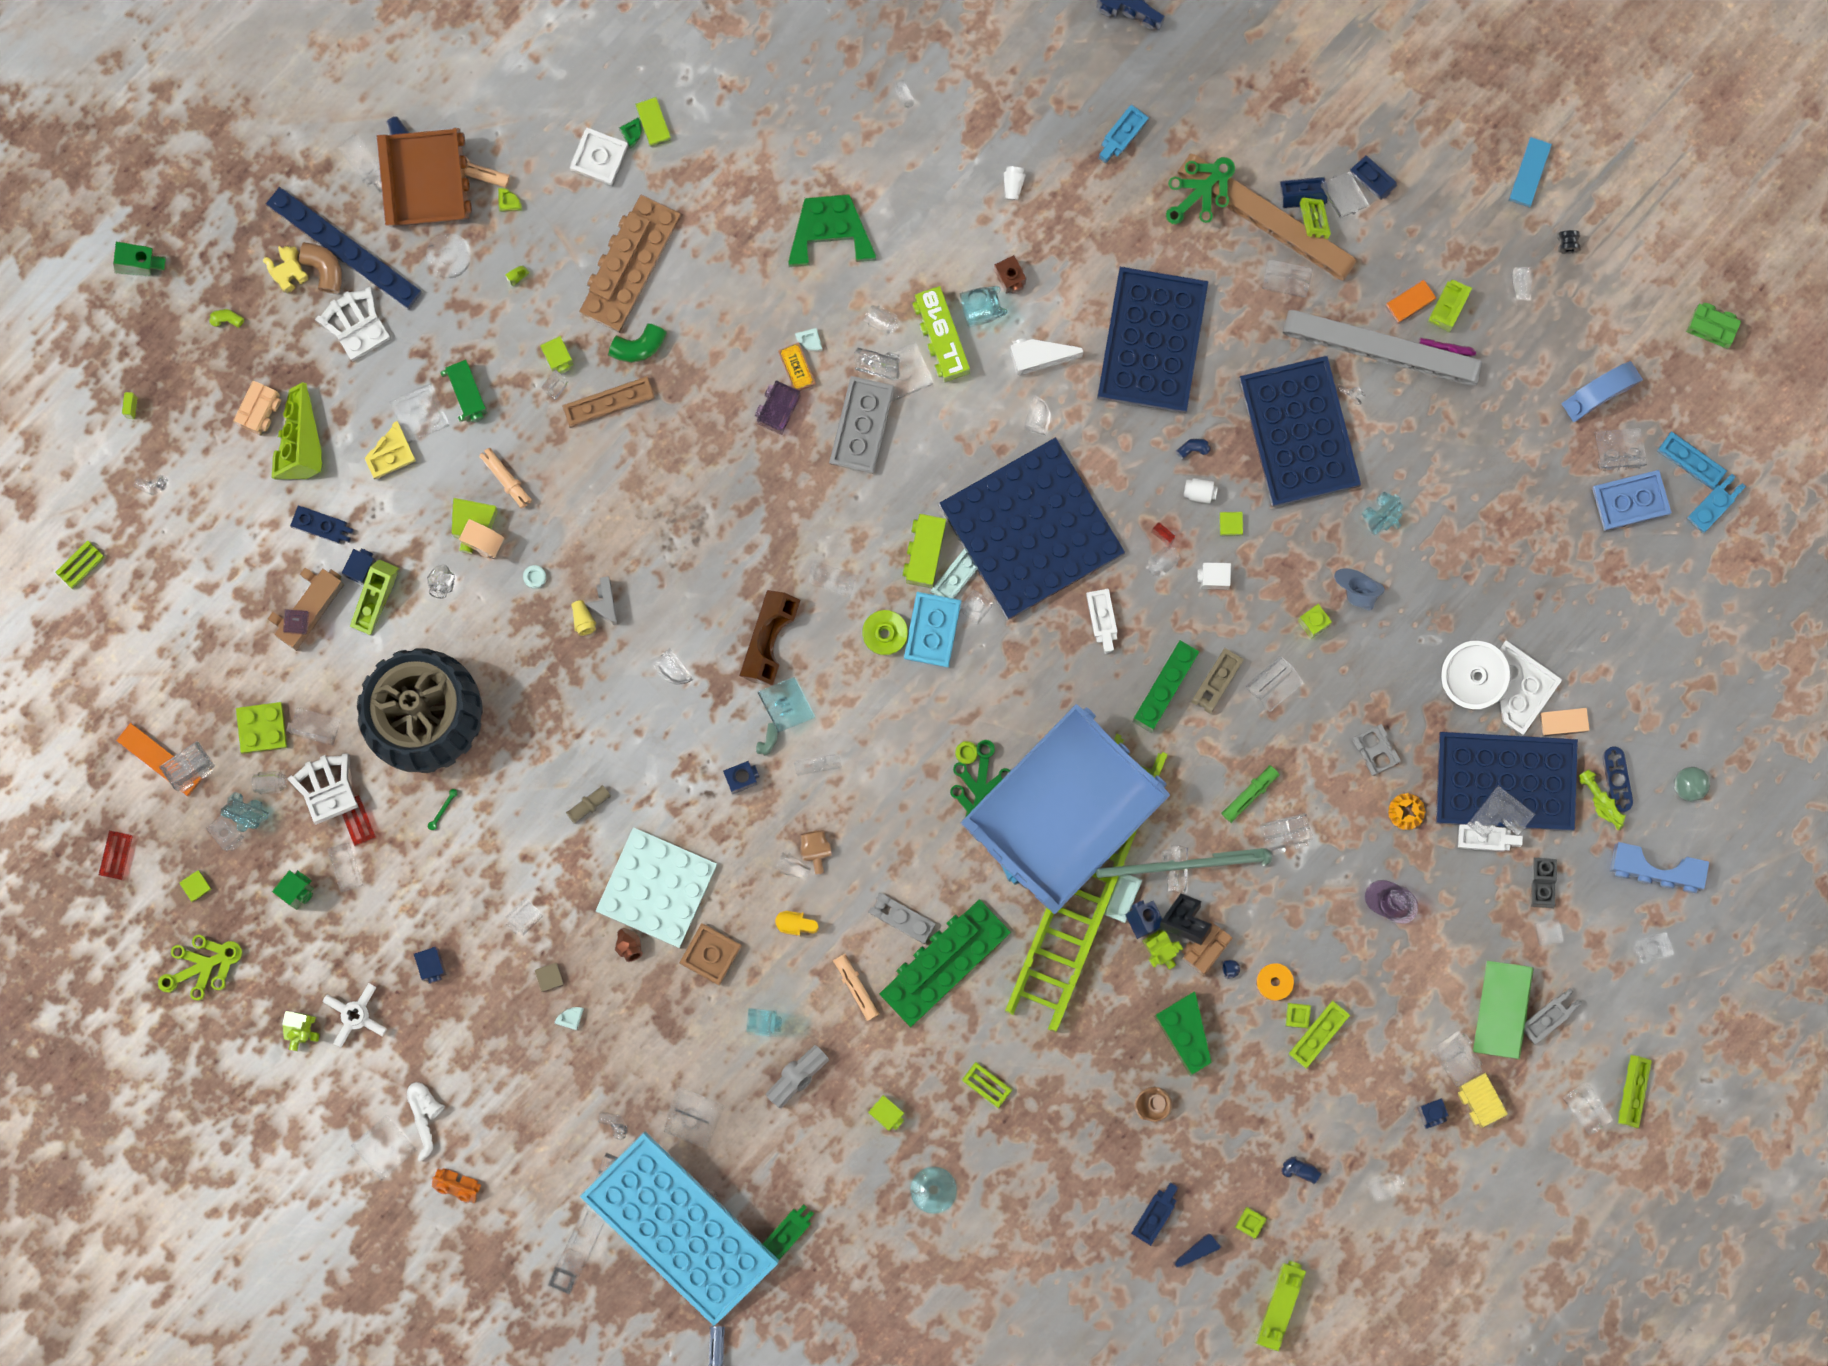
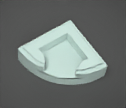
M817 328L795 333L796 339L802 347L810 351H822Z
M573 1007L565 1010L557 1017L555 1024L577 1031L584 1008Z

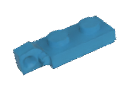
M1131 104L1104 137L1102 143L1104 149L1099 154V159L1106 164L1113 154L1116 157L1120 153L1122 154L1147 123L1149 117Z

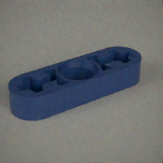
M1613 746L1603 753L1602 760L1609 798L1615 799L1616 808L1620 813H1625L1631 809L1633 797L1625 754L1621 748ZM1611 751L1615 755H1619V759L1616 760V767L1622 766V769H1615L1610 772L1609 768L1614 767L1613 760H1608ZM1618 773L1623 776L1624 783L1622 786H1615L1612 783L1611 778L1613 774ZM1625 788L1626 792L1621 794L1622 799L1627 800L1628 803L1622 808L1621 805L1616 804V801L1620 799L1619 792L1614 794L1613 790L1619 791Z

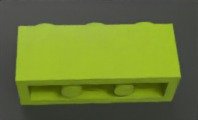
M919 514L918 520L914 519L911 531L915 533L914 542L909 541L907 554L911 555L909 564L905 563L902 575L906 577V584L933 588L946 526L945 518Z

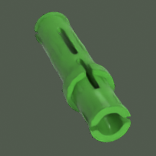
M1269 765L1256 779L1253 778L1250 781L1251 784L1221 812L1223 817L1232 823L1261 793L1264 794L1266 792V788L1280 774Z

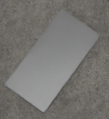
M854 376L850 377L830 464L874 474L895 390L894 385Z

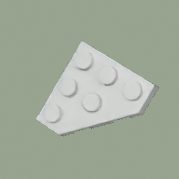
M1505 641L1499 650L1505 655L1509 663L1511 678L1506 693L1499 700L1503 723L1523 736L1562 679L1511 643Z

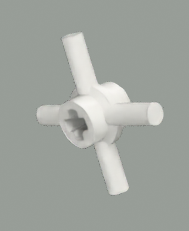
M368 983L358 1002H349L346 1005L328 994L325 996L323 1003L339 1011L344 1024L333 1044L341 1048L351 1030L360 1029L363 1026L383 1037L387 1028L371 1020L366 1008L376 989L375 986ZM359 1010L357 1013L360 1015L359 1019L351 1021L350 1013Z

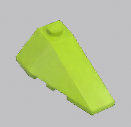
M302 382L289 389L283 413L286 421L283 429L279 430L278 437L281 438L279 450H274L272 458V479H308L321 472V446L307 384Z

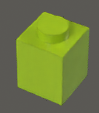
M561 336L540 345L553 374L557 372L558 374H563L571 369L570 366L574 365Z
M1319 604L1298 619L1299 624L1310 639L1324 631L1332 623Z
M884 1095L868 1112L888 1131L892 1128L896 1131L905 1121L902 1118L904 1112Z

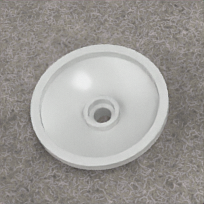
M1484 641L1465 642L1454 648L1444 661L1442 667L1443 687L1447 695L1456 704L1464 708L1484 709L1490 707L1504 696L1509 687L1511 678L1509 663L1505 655L1490 643ZM1482 673V679L1476 681L1475 675Z

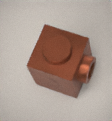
M1015 255L994 264V272L1005 293L1010 291L1016 293L1024 288L1023 285L1026 284V277Z

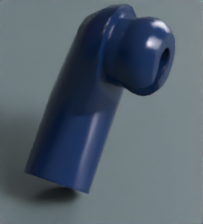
M1189 439L1175 452L1181 459H1184L1192 451H1199L1200 454L1206 455L1210 452L1211 447L1205 439Z

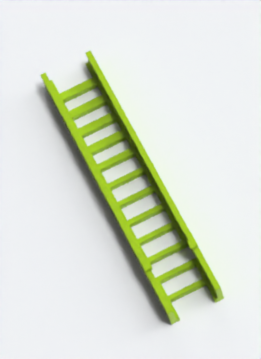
M1116 734L1114 741L1118 745L1120 743L1123 744L1124 739L1121 738L1122 736ZM1164 752L1162 754L1158 753L1152 770L1141 767L1155 778L1160 775L1168 754ZM1137 830L1121 845L1118 854L1114 853L1109 858V860L1114 861L1113 867L1124 865ZM1096 872L1091 876L1106 883L1100 898L1081 890L1074 894L1098 904L1092 919L1062 907L1057 911V913L1089 925L1083 941L1050 928L1049 925L1054 914L1046 908L1005 1009L1006 1013L1014 1015L1022 996L1055 1010L1048 1030L1057 1032L1119 876L1098 878ZM1046 933L1080 946L1075 962L1041 949ZM1034 953L1074 968V974L1071 975L1068 982L1070 984L1068 985L1029 969L1034 960L1032 959ZM1029 975L1063 989L1057 1005L1023 991Z

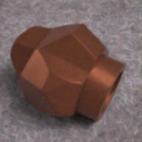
M619 929L615 951L620 957H624L626 962L639 959L643 955L640 937L629 929Z

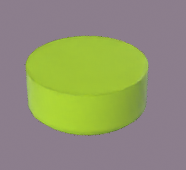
M969 741L961 742L955 750L958 762L965 765L974 763L978 757L976 745Z

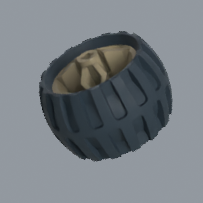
M415 648L411 651L401 650L393 653V657L388 660L382 659L375 665L376 669L370 676H366L362 683V694L358 695L357 720L360 732L368 747L382 761L406 772L431 773L439 768H447L456 763L455 759L463 753L466 754L471 749V743L474 737L479 735L481 729L483 705L475 680L469 671L456 659L445 653L427 648ZM413 688H416L419 691V695L415 691H413ZM443 700L446 701V705L431 707ZM409 714L397 721L394 719L395 716ZM421 726L427 730V734L421 730Z

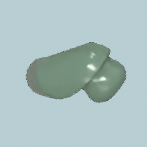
M768 723L765 743H757V754H764V756L770 754L777 742L778 724Z

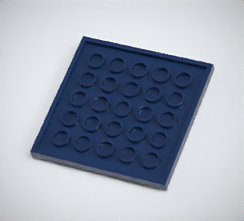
M1056 437L938 504L1007 620L1125 554L1124 549Z

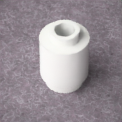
M1197 478L1187 479L1184 497L1189 498L1191 501L1210 504L1211 499L1216 500L1218 487L1213 486L1214 481Z

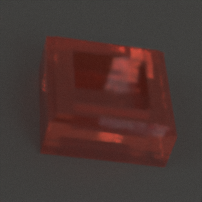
M1160 522L1153 527L1152 533L1168 547L1174 542L1175 535Z

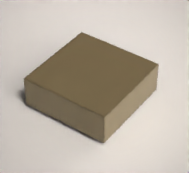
M557 963L535 970L541 992L564 985Z

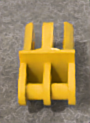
M783 911L775 919V924L780 932L800 937L801 932L816 933L819 929L816 921L804 919V912Z

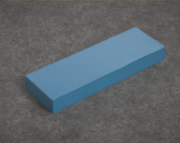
M1530 137L1509 201L1530 208L1552 144Z
M1672 431L1657 450L1712 490L1715 489L1727 472L1726 469Z

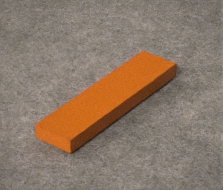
M132 723L126 727L116 740L188 797L202 780L200 776Z

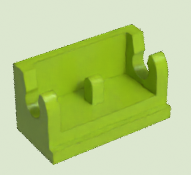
M1452 279L1450 282L1448 281L1428 322L1450 333L1472 288Z

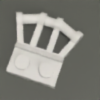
M371 286L365 287V290L343 293L344 296L340 299L330 301V305L322 315H318L315 319L317 323L339 339L352 362L391 339L376 315ZM367 299L370 316L364 318L354 302L355 300ZM347 304H350L360 321L353 326L349 324L340 309ZM335 312L346 328L343 332H340L328 323V320Z
M349 753L342 754V756L326 757V755L320 757V760L312 763L311 761L306 762L305 766L294 776L291 775L287 778L304 796L315 825L358 808L349 784ZM330 765H341V781L336 783ZM324 768L330 785L321 789L315 771ZM308 775L315 792L310 794L300 784Z

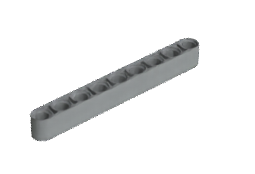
M1295 310L1288 311L1283 328V334L1292 338L1467 385H1477L1483 364L1482 361Z

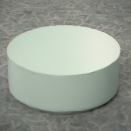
M532 565L524 571L523 580L529 588L538 589L545 584L546 573L540 566Z

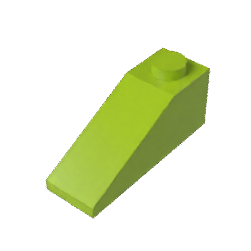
M380 559L370 566L350 627L368 635L372 634L393 589L400 568Z

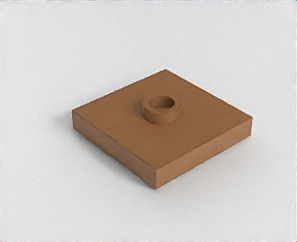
M701 923L679 964L720 986L742 945Z

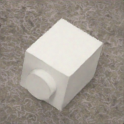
M1203 563L1202 569H1198L1197 582L1202 583L1201 589L1229 590L1231 563Z

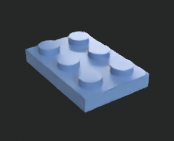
M1659 470L1592 487L1604 531L1671 514Z

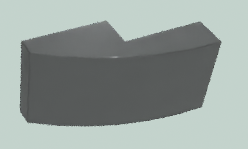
M1534 857L1531 907L1554 909L1557 859Z

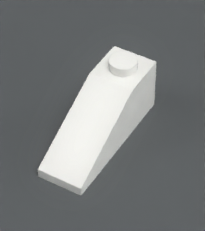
M1026 338L1014 341V345H1010L1011 356L1018 376L1083 357V350L1080 347L1034 339L1026 340Z

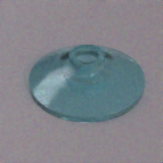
M928 1167L915 1175L911 1183L910 1193L913 1202L919 1209L935 1214L947 1210L953 1204L957 1194V1187L954 1178L948 1171L939 1167ZM932 1185L938 1188V1192L934 1195L929 1192V1188Z

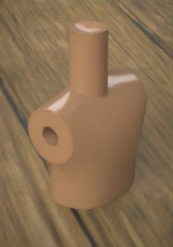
M824 830L801 834L800 852L802 861H813L815 874L824 873L822 859L831 856L830 844L825 837Z

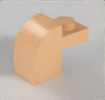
M469 519L459 540L462 544L477 550L481 556L489 559V557L495 558L504 537Z

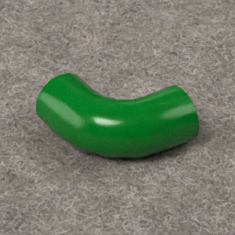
M647 323L643 334L636 340H627L616 335L610 345L608 356L629 363L644 361L657 352L667 332L659 326Z

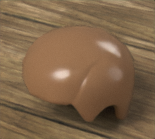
M1149 1087L1141 1091L1135 1100V1110L1142 1120L1161 1121L1168 1116L1172 1109V1099L1166 1090L1159 1087Z

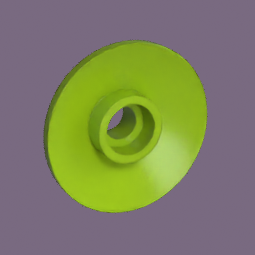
M880 610L874 612L864 622L862 628L863 641L876 654H894L904 646L907 640V625L904 619L893 611ZM883 630H887L889 632V636L887 638H883L881 636V632Z

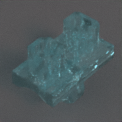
M1383 492L1377 499V503L1381 508L1376 512L1371 507H1368L1362 513V517L1368 524L1370 532L1374 535L1382 528L1387 531L1391 526L1395 529L1401 527L1398 519L1403 516L1400 512L1403 505L1398 495L1391 496Z
M237 792L228 797L227 804L221 809L220 815L237 823V830L240 832H245L248 828L256 829L263 820L268 819L269 812L262 809V802L251 800L248 804L243 803V795Z

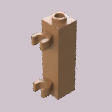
M304 568L300 575L310 582L311 585L285 620L274 612L268 617L270 622L279 627L274 635L295 651H297L344 586L342 581H340L342 576L332 569L328 572L322 568L320 573L315 575L307 568ZM292 618H299V621L292 620Z

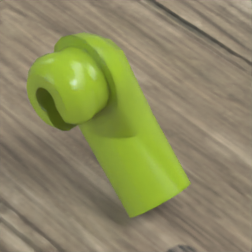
M230 309L215 310L210 314L211 318L209 319V323L214 327L221 325V322L228 321L237 328H240L244 322V318Z

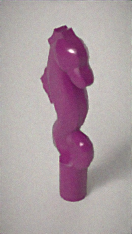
M1426 338L1419 339V344L1464 356H1476V351L1469 346L1441 343Z

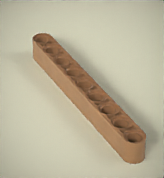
M1192 153L1188 155L1177 171L1178 175L1183 179L1206 180L1212 174L1211 172L1188 174L1185 171V165L1189 161L1208 163ZM1194 163L1189 164L1188 170L1194 172L1196 165ZM1230 177L1228 179L1230 202L1226 206L1227 208L1335 278L1342 281L1346 279L1357 262L1353 256L1322 236L1316 238L1315 234H1313L1312 237H1308L1304 224ZM1219 180L1212 186V198L1215 200L1219 195ZM1221 196L1219 202L1224 205L1227 202L1226 197Z

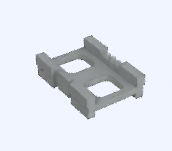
M1382 724L1352 738L1357 749L1361 750L1371 776L1401 762L1395 749L1392 750V746H1390V742L1386 738L1388 735ZM1374 732L1379 739V744L1367 748L1362 738ZM1380 753H1386L1390 764L1380 769L1377 768L1373 757Z

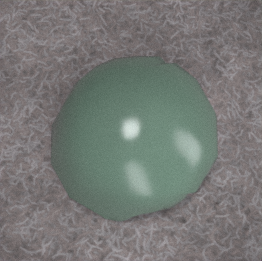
M1687 767L1681 770L1674 780L1676 792L1682 799L1687 801H1697L1704 798L1710 789V778L1704 770L1697 767Z

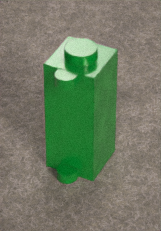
M467 360L445 367V370L440 372L442 377H449L463 415L458 417L459 422H468L470 420L471 422H477L483 419L484 415L488 414Z

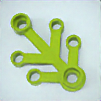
M202 935L194 936L192 945L195 948H206L218 953L210 958L185 950L181 945L173 946L171 949L172 957L175 959H185L197 964L174 975H162L158 980V987L163 992L171 993L177 989L178 983L200 973L196 986L190 991V997L193 1000L200 1001L205 997L204 990L213 966L221 963L218 975L211 980V986L217 991L223 990L226 986L225 980L231 964H235L241 959L242 949L239 944L228 941L220 945L206 940ZM198 938L203 939V944L201 946L196 945V940ZM177 948L182 949V954L180 956L175 955V950ZM232 948L234 954L231 957H227L226 951ZM165 979H170L171 984L169 987H164L163 982ZM221 979L222 986L216 988L215 981ZM197 989L201 991L199 998L194 997V991Z

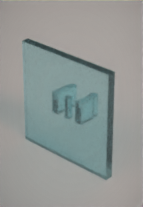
M795 677L757 692L778 733L815 718Z

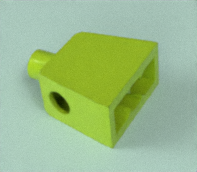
M453 498V537L460 538L469 519L492 529L498 514L497 507ZM460 543V552L473 553L472 548Z

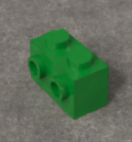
M289 870L272 892L289 906L298 910L302 903L307 904L312 898L314 888L310 885L312 880L298 870L295 873Z

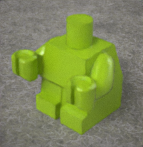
M1159 929L1142 940L1146 949L1151 954L1149 962L1153 967L1164 963L1168 969L1176 966L1173 957L1176 956V953H1179V950H1183L1179 941L1171 942L1163 929Z
M285 1012L283 1035L285 1040H290L289 1050L298 1051L299 1042L306 1043L308 1038H310V1041H319L320 1034L312 1032L310 1029L311 1024L315 1023V1016L297 1012Z

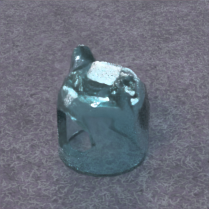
M999 286L979 287L959 293L964 316L969 328L992 322L1008 313L1007 309L1000 305V300L997 296L1001 291Z

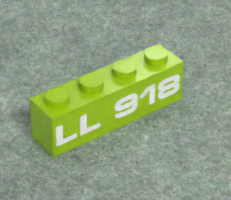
M938 286L915 294V302H912L915 314H920L922 323H919L923 336L927 335L930 343L927 344L930 356H935L937 364L934 367L938 378L942 377L945 383L969 375L970 367L941 287Z

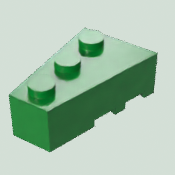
M1195 991L1154 1016L1190 1076L1212 1063Z

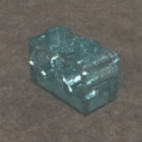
M748 1008L746 1028L748 1034L776 1037V1032H781L782 1018L778 1016L777 1011Z

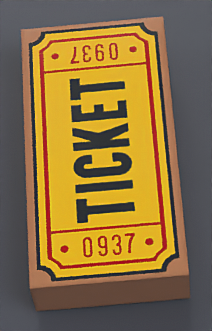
M799 342L778 350L795 393L816 385Z

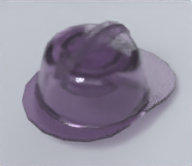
M1378 880L1371 883L1366 889L1365 902L1375 913L1398 924L1408 923L1417 915L1418 902L1406 887L1387 880Z

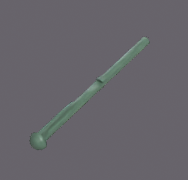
M1266 848L1213 853L1211 858L1191 859L1181 862L1170 860L1161 863L1099 868L1096 870L1097 877L1101 878L1261 862L1263 866H1266L1271 862L1272 854Z

